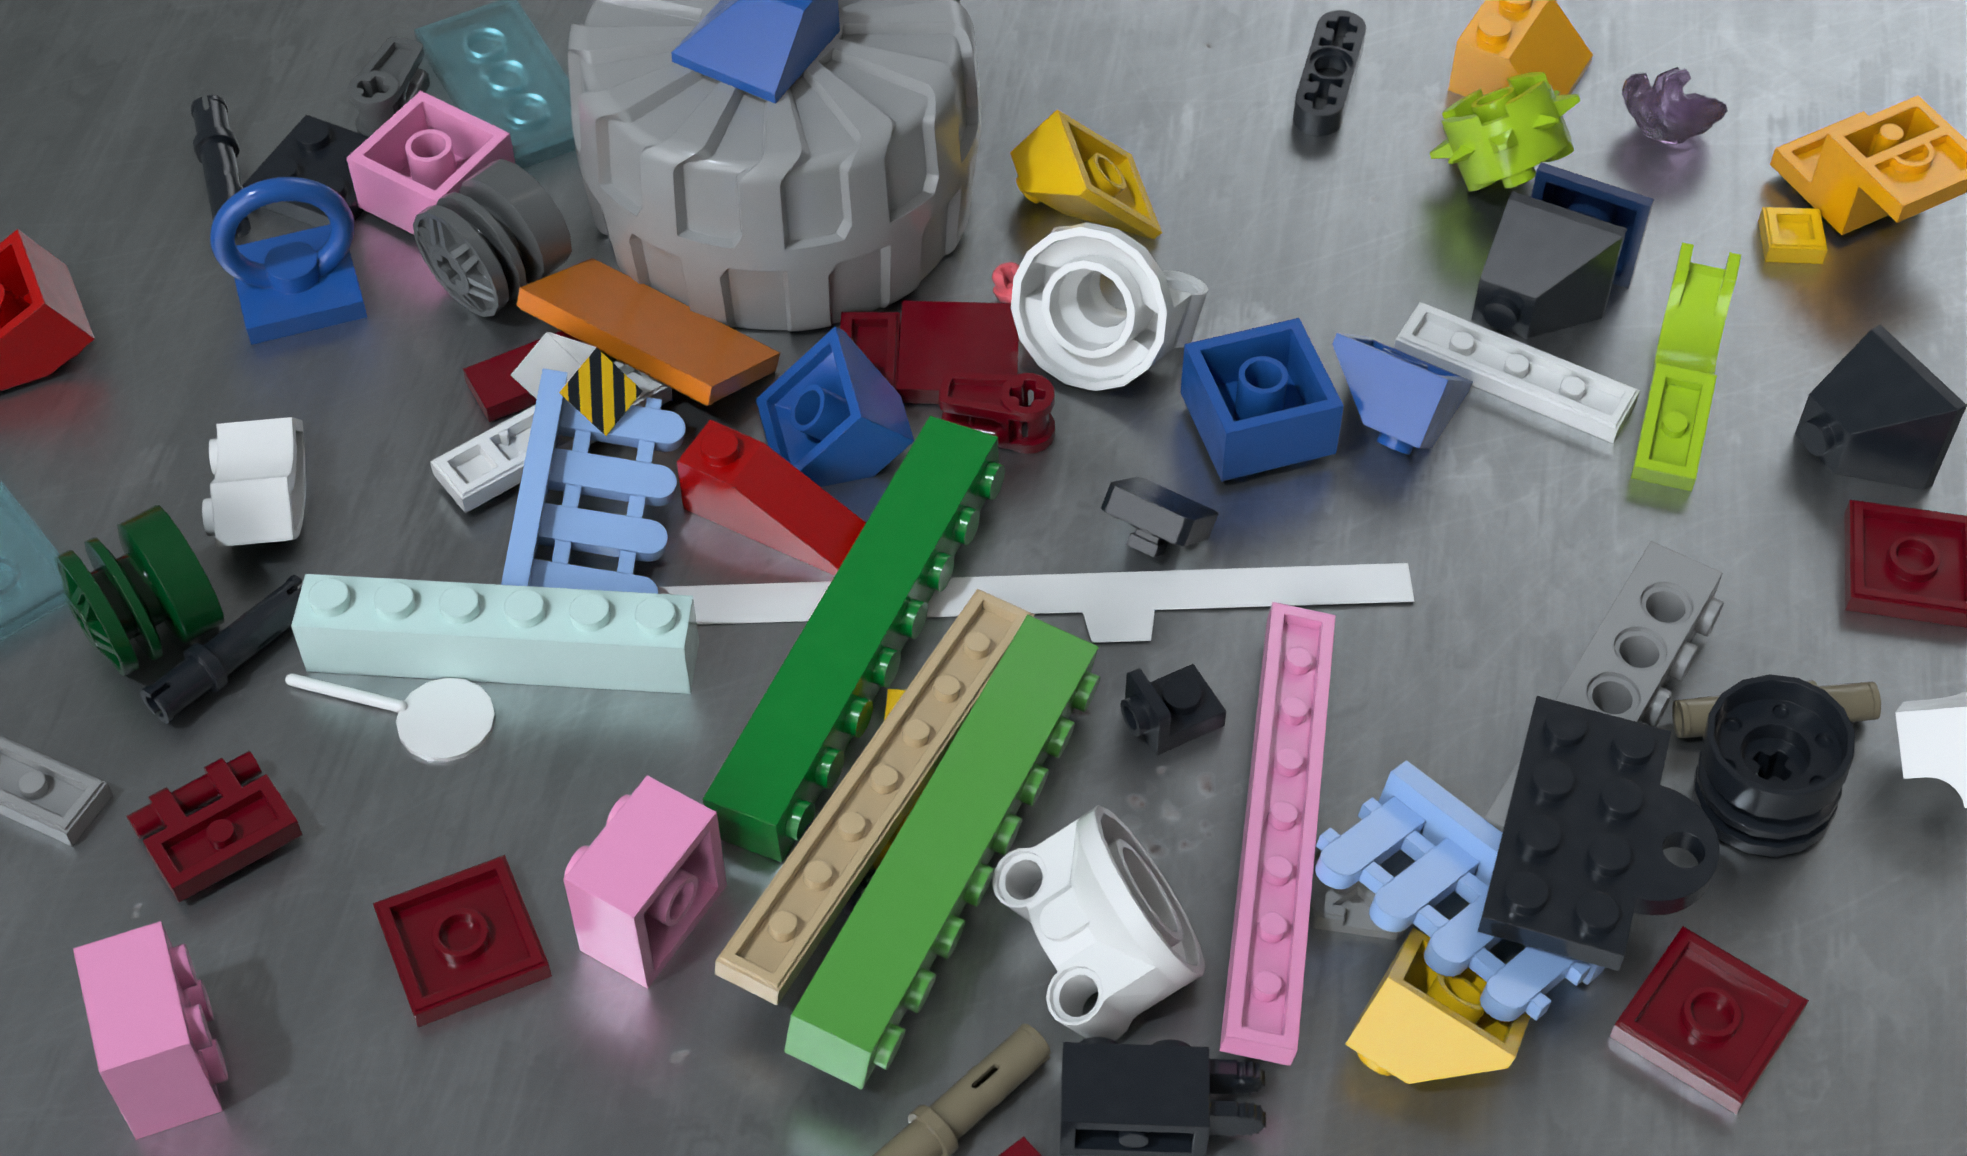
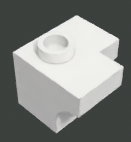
M1967 692L1938 699L1903 702L1895 712L1903 778L1931 777L1943 780L1955 788L1962 798L1964 808H1967Z

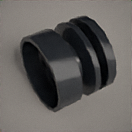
M1768 674L1744 679L1721 693L1708 714L1703 736V746L1699 753L1698 765L1694 775L1693 801L1708 816L1718 838L1722 842L1748 854L1778 857L1802 852L1823 838L1835 818L1838 802L1842 796V786L1847 780L1854 757L1855 731L1845 709L1824 689L1796 677Z

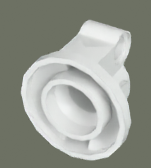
M1092 223L1058 226L1053 228L1047 237L1028 250L1013 277L1011 312L1019 340L1040 368L1066 385L1100 391L1127 385L1152 367L1172 349L1184 348V344L1191 343L1208 287L1204 282L1192 275L1173 270L1162 271L1145 246L1119 229ZM1101 273L1111 279L1121 291L1127 310L1116 309L1103 297L1099 285Z
M1100 805L1094 807L1040 844L1032 848H1018L1009 852L999 861L994 870L992 884L995 895L1002 904L1031 922L1038 940L1057 970L1047 989L1046 1001L1049 1012L1055 1020L1084 1038L1105 1037L1114 1041L1127 1031L1130 1023L1137 1015L1203 976L1206 966L1202 950L1188 917L1150 855L1129 828L1110 810ZM1039 879H1042L1039 890L1029 898L1032 886ZM1098 992V999L1094 1008L1088 1014L1082 1015L1086 1000L1093 993Z

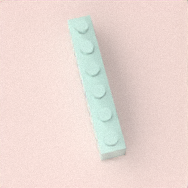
M305 574L291 625L306 672L422 679L459 678L473 682L691 694L699 647V635L692 595Z

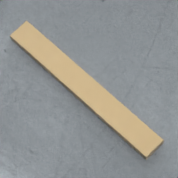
M980 589L975 591L715 960V975L778 1006L928 784L1027 614L1032 617L1035 614Z

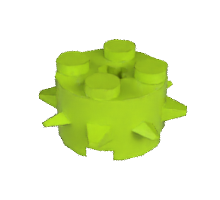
M1530 72L1507 78L1510 87L1498 89L1486 95H1483L1482 90L1479 89L1458 100L1443 111L1442 116L1444 120H1441L1447 139L1430 151L1431 159L1450 158L1448 163H1457L1468 191L1483 189L1498 180H1502L1505 188L1526 183L1536 175L1534 166L1539 165L1540 162L1556 161L1574 151L1571 135L1563 115L1581 101L1579 94L1559 95V91H1553L1544 72Z

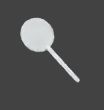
M288 674L285 678L287 685L398 712L396 725L400 741L411 754L427 761L448 762L468 756L482 747L491 735L496 718L491 697L481 686L466 679L442 678L426 682L412 691L403 701L297 674Z

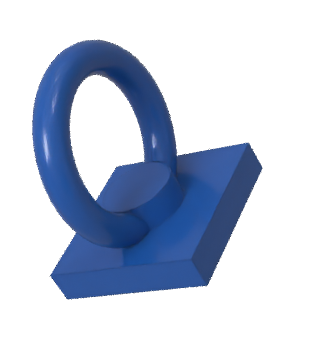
M276 177L256 182L231 196L221 206L213 220L210 232L211 249L220 266L234 277L251 345L368 317L349 250L353 242L355 229L352 211L340 194L320 182L300 177ZM299 201L314 205L322 210L330 221L329 225L238 246L235 244V233L241 221L254 210L275 202Z

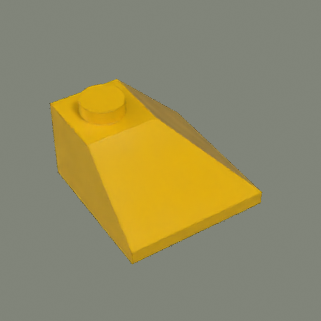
M1057 109L1010 152L1018 175L1016 184L1022 194L1031 202L1036 204L1042 202L1062 214L1153 240L1162 233L1132 154Z
M1413 927L1358 1018L1345 1045L1356 1051L1360 1060L1373 1071L1385 1076L1394 1075L1407 1084L1508 1069L1517 1055L1530 1016L1525 1012L1516 1020L1506 1022L1488 1015L1480 1003V996L1487 982L1469 967L1457 976H1444L1433 971L1424 959V951L1430 937Z

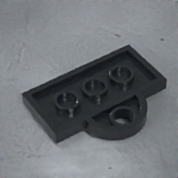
M1541 696L1536 697L1477 932L1619 971L1626 952L1633 913L1650 916L1672 914L1686 909L1701 898L1707 890L1717 868L1720 854L1719 840L1712 822L1696 803L1678 791L1660 785L1671 736L1670 730ZM1671 847L1685 849L1696 858L1698 865L1691 868L1676 866L1665 857L1663 850Z

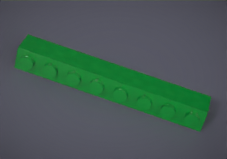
M929 416L702 799L704 806L717 812L720 839L722 841L782 863L794 840L800 841L802 834L806 833L804 829L814 820L815 803L824 787L827 789L833 788L840 777L845 759L844 752L853 736L860 738L866 731L873 712V700L881 686L888 688L893 683L900 666V652L908 638L916 639L921 633L927 618L928 603L935 590L942 592L948 585L953 572L954 557L961 544L968 546L972 542L978 529L980 511L987 499L993 501L1001 490L1005 476V466L999 464L997 436Z

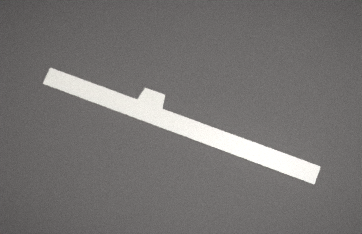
M1408 563L951 577L948 585L942 592L935 590L928 603L927 618L958 617L975 591L980 589L1033 614L1083 613L1092 643L1151 641L1155 610L1271 607L1272 602L1290 606L1415 601ZM831 581L668 586L657 588L658 594L692 595L697 625L806 622L811 617Z

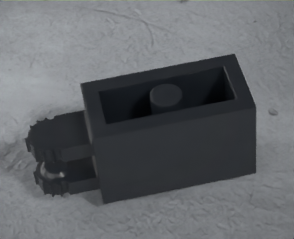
M1091 1037L1080 1042H1063L1059 1155L1206 1156L1209 1135L1252 1136V1134H1259L1263 1128H1266V1112L1263 1111L1261 1105H1256L1254 1102L1247 1103L1246 1101L1239 1103L1238 1101L1210 1100V1094L1234 1095L1235 1093H1240L1243 1095L1253 1092L1258 1093V1090L1265 1086V1071L1262 1070L1260 1063L1256 1064L1254 1061L1247 1062L1244 1060L1239 1062L1230 1059H1209V1047L1190 1046L1188 1043L1180 1040H1161L1152 1045L1118 1044L1116 1041L1105 1037Z

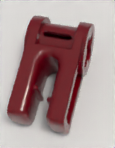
M948 371L944 374L939 391V406L943 411L941 419L997 436L998 448L1010 449L1023 454L1043 451L1052 444L1055 438V420L1051 415L1055 405L1054 387L1042 375L1034 373L1004 374ZM1028 390L1034 392V400L1031 405L1028 403ZM1025 422L1028 423L1027 437H1024L1022 434V427Z

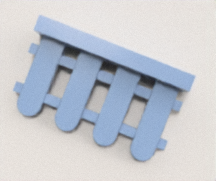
M543 368L501 585L658 594V588L651 579L645 576L634 575L633 571L635 560L655 561L661 558L666 551L668 535L664 526L657 521L643 519L642 517L644 505L664 506L674 498L677 484L675 474L666 466L652 464L654 451L672 452L682 445L685 436L684 420L672 411L661 410V399L647 397L645 407L631 405L607 436H605L559 393L567 383V372ZM559 435L574 437L572 450L557 448ZM590 440L638 448L636 461L588 453ZM549 489L564 492L562 505L547 503ZM588 495L629 502L627 515L578 508L580 496ZM539 545L554 547L552 561L536 559ZM575 550L619 557L617 572L568 564L570 551Z
M1407 760L1390 772L1379 801L1372 797L1362 804L1358 817L1362 819L1360 822L1342 835L1329 828L1318 839L1316 847L1321 851V854L1317 861L1315 872L1319 880L1335 889L1349 888L1358 881L1375 893L1369 908V916L1374 924L1389 932H1401L1414 924L1431 937L1424 951V959L1427 965L1436 973L1444 976H1457L1469 967L1487 982L1480 996V1003L1484 1011L1497 1020L1514 1021L1526 1012L1537 1021L1546 1013L1552 1002L1545 994L1564 978L1576 986L1581 981L1588 986L1605 968L1524 945L1526 948L1507 964H1504L1489 952L1502 938L1477 931L1502 832ZM1402 850L1415 862L1396 877H1393L1379 865L1397 851ZM1455 891L1469 902L1470 905L1451 920H1448L1433 907Z

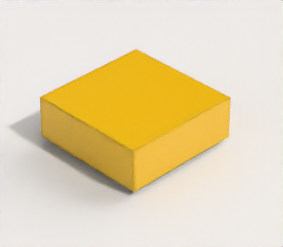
M1762 207L1758 225L1765 262L1823 264L1827 253V245L1820 209Z

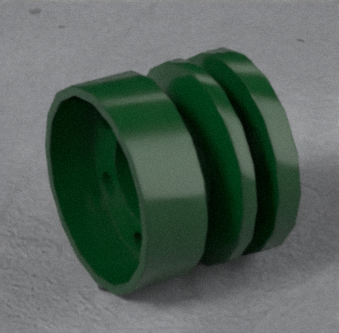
M154 505L117 525L119 540L125 553L118 558H115L112 552L97 537L85 541V549L94 568L91 572H89L73 550H67L54 557L56 567L62 578L64 598L78 625L91 645L107 657L120 675L123 676L139 669L138 659L129 640L134 638L140 648L152 660L163 656L160 637L155 627L162 622L182 642L186 643L224 623V613L208 576L182 532L160 505Z

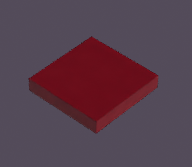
M902 301L896 391L901 395L902 402L939 404L940 385L944 374L948 371L1018 374L1019 336L1011 312V303Z
M1849 500L1844 513L1845 611L1967 628V516Z
M505 855L373 903L417 1027L552 977L548 960Z
M1682 926L1614 1024L1610 1037L1737 1115L1802 1015L1809 1000Z

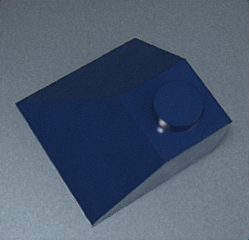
M1540 162L1535 175L1531 194L1532 198L1627 229L1613 284L1629 289L1654 199Z

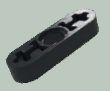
M1335 10L1325 13L1318 20L1296 92L1293 113L1294 124L1306 134L1327 136L1335 133L1342 125L1362 56L1366 33L1364 20L1355 13ZM1336 36L1344 37L1342 48L1333 46ZM1321 68H1334L1341 71L1343 75L1327 77L1320 75L1317 70ZM1318 97L1327 99V104L1323 110L1315 109Z

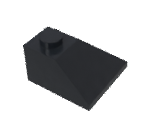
M1512 191L1479 280L1471 320L1527 339L1602 319L1607 307L1627 229Z
M1882 325L1871 329L1808 395L1795 435L1803 442L1805 448L1810 453L1821 459L1835 474L1925 490L1931 487L1936 479L1967 404Z

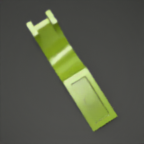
M1682 242L1657 344L1652 380L1631 479L1692 492L1697 477L1717 379L1715 369L1720 342L1737 280L1741 254L1730 252L1725 269L1690 262L1694 245Z

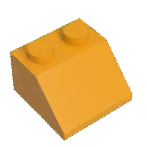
M1485 0L1457 40L1448 90L1466 97L1481 89L1483 95H1486L1498 89L1510 87L1507 78L1530 72H1544L1553 91H1559V95H1570L1591 64L1593 54L1556 0Z

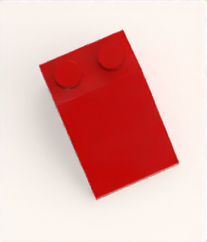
M19 229L15 230L0 243V391L52 374L69 359L79 355L84 347L95 339L67 265Z

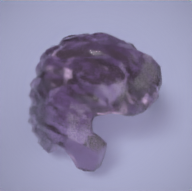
M1675 67L1657 75L1652 87L1645 72L1634 73L1625 80L1622 87L1624 103L1628 112L1635 119L1637 126L1645 136L1664 144L1676 145L1685 142L1690 137L1704 134L1713 127V124L1722 120L1728 111L1726 103L1719 101L1715 97L1709 98L1697 93L1684 94L1683 88L1691 80V76L1685 68L1680 70L1678 67Z

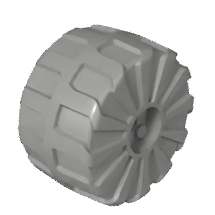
M595 0L587 15L585 24L572 23L568 40V66L572 129L576 155L594 223L601 233L608 235L619 269L637 283L645 284L689 306L690 311L715 319L731 328L788 330L789 332L806 331L830 327L834 323L841 322V312H871L897 302L917 289L920 281L937 266L944 255L953 252L959 243L970 217L973 177L981 136V89L975 30L971 17L960 4V0H838L840 32L776 104L672 62L671 52L720 0Z

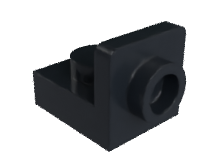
M1194 664L1152 682H1149L1140 668L1126 674L1125 699L1121 700L1120 703L1124 721L1133 735L1136 737L1143 735L1156 756L1225 726L1226 710Z

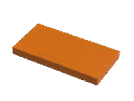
M594 258L519 288L517 307L588 345L597 347L600 351L706 406L777 370L780 352L715 319L690 311L689 306L645 284L637 283L628 275Z

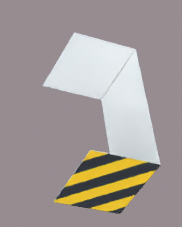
M548 331L511 374L517 382L537 399L543 368L567 372V383L559 393L605 436H607L643 392L597 347Z

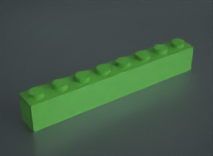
M1027 614L792 1012L784 1049L785 1053L863 1090L876 1065L885 1070L889 1068L899 1050L906 1031L898 1026L907 1009L917 1014L922 1009L936 978V974L929 971L937 955L949 959L966 923V920L959 918L960 913L966 903L976 907L980 904L994 873V868L988 866L994 852L1005 856L1010 850L1022 822V818L1016 816L1022 802L1030 806L1035 804L1049 773V769L1042 767L1048 755L1058 759L1061 757L1075 727V722L1069 720L1073 710L1076 708L1085 712L1094 697L1101 676L1091 671L1099 646Z

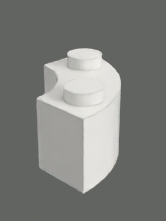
M286 417L216 424L217 439H210L209 459L215 478L210 483L211 498L203 499L202 503L203 524L207 536H215L216 547L295 540L301 532L305 509L306 466L303 420Z

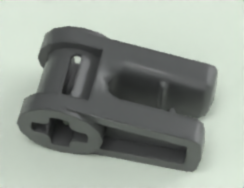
M388 38L362 71L350 81L348 86L350 101L359 111L355 121L357 133L370 137L420 91L426 93L430 86L429 74L425 70L418 68L425 53L422 43L407 38Z

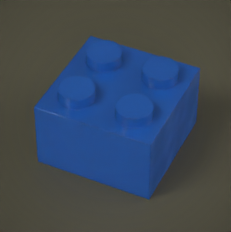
M1300 318L1184 344L1180 393L1221 481L1336 454L1344 405Z

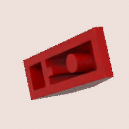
M709 420L677 460L683 509L833 576L836 575L866 524L864 520L764 442L713 420Z

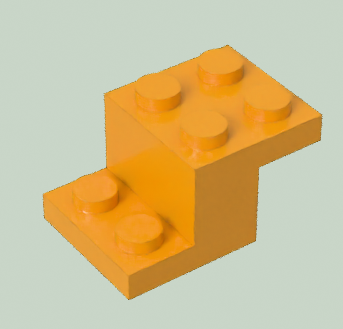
M1919 95L1872 115L1862 111L1776 147L1770 165L1814 209H1820L1821 216L1841 235L1888 215L1898 223L1967 193V140Z

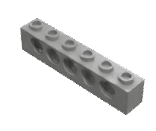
M1650 541L1555 700L1656 727L1673 693L1665 689L1671 677L1681 682L1683 681L1699 646L1691 643L1696 633L1708 637L1720 615L1724 602L1714 598L1723 573ZM1520 759L1484 817L1487 822L1501 832L1503 831Z

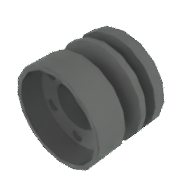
M504 159L495 160L487 164L462 183L459 193L445 194L438 200L437 205L429 206L418 213L413 223L416 244L425 263L437 281L453 299L470 312L482 317L497 314L505 308L509 300L518 298L520 287L548 276L564 264L572 252L569 230L563 215L550 195L532 175L517 164Z

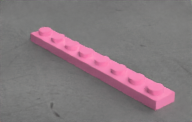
M1272 602L1266 623L1219 1051L1291 1066L1298 1051L1336 615Z

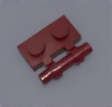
M250 751L227 763L223 758L218 759L203 768L205 774L172 792L166 787L148 797L150 804L126 816L138 839L162 827L165 828L144 839L143 843L150 858L178 903L303 835L297 819L267 774L243 787L241 786L262 774L259 764ZM219 797V800L211 803L210 805L198 810L197 812L187 817L185 816L191 811Z

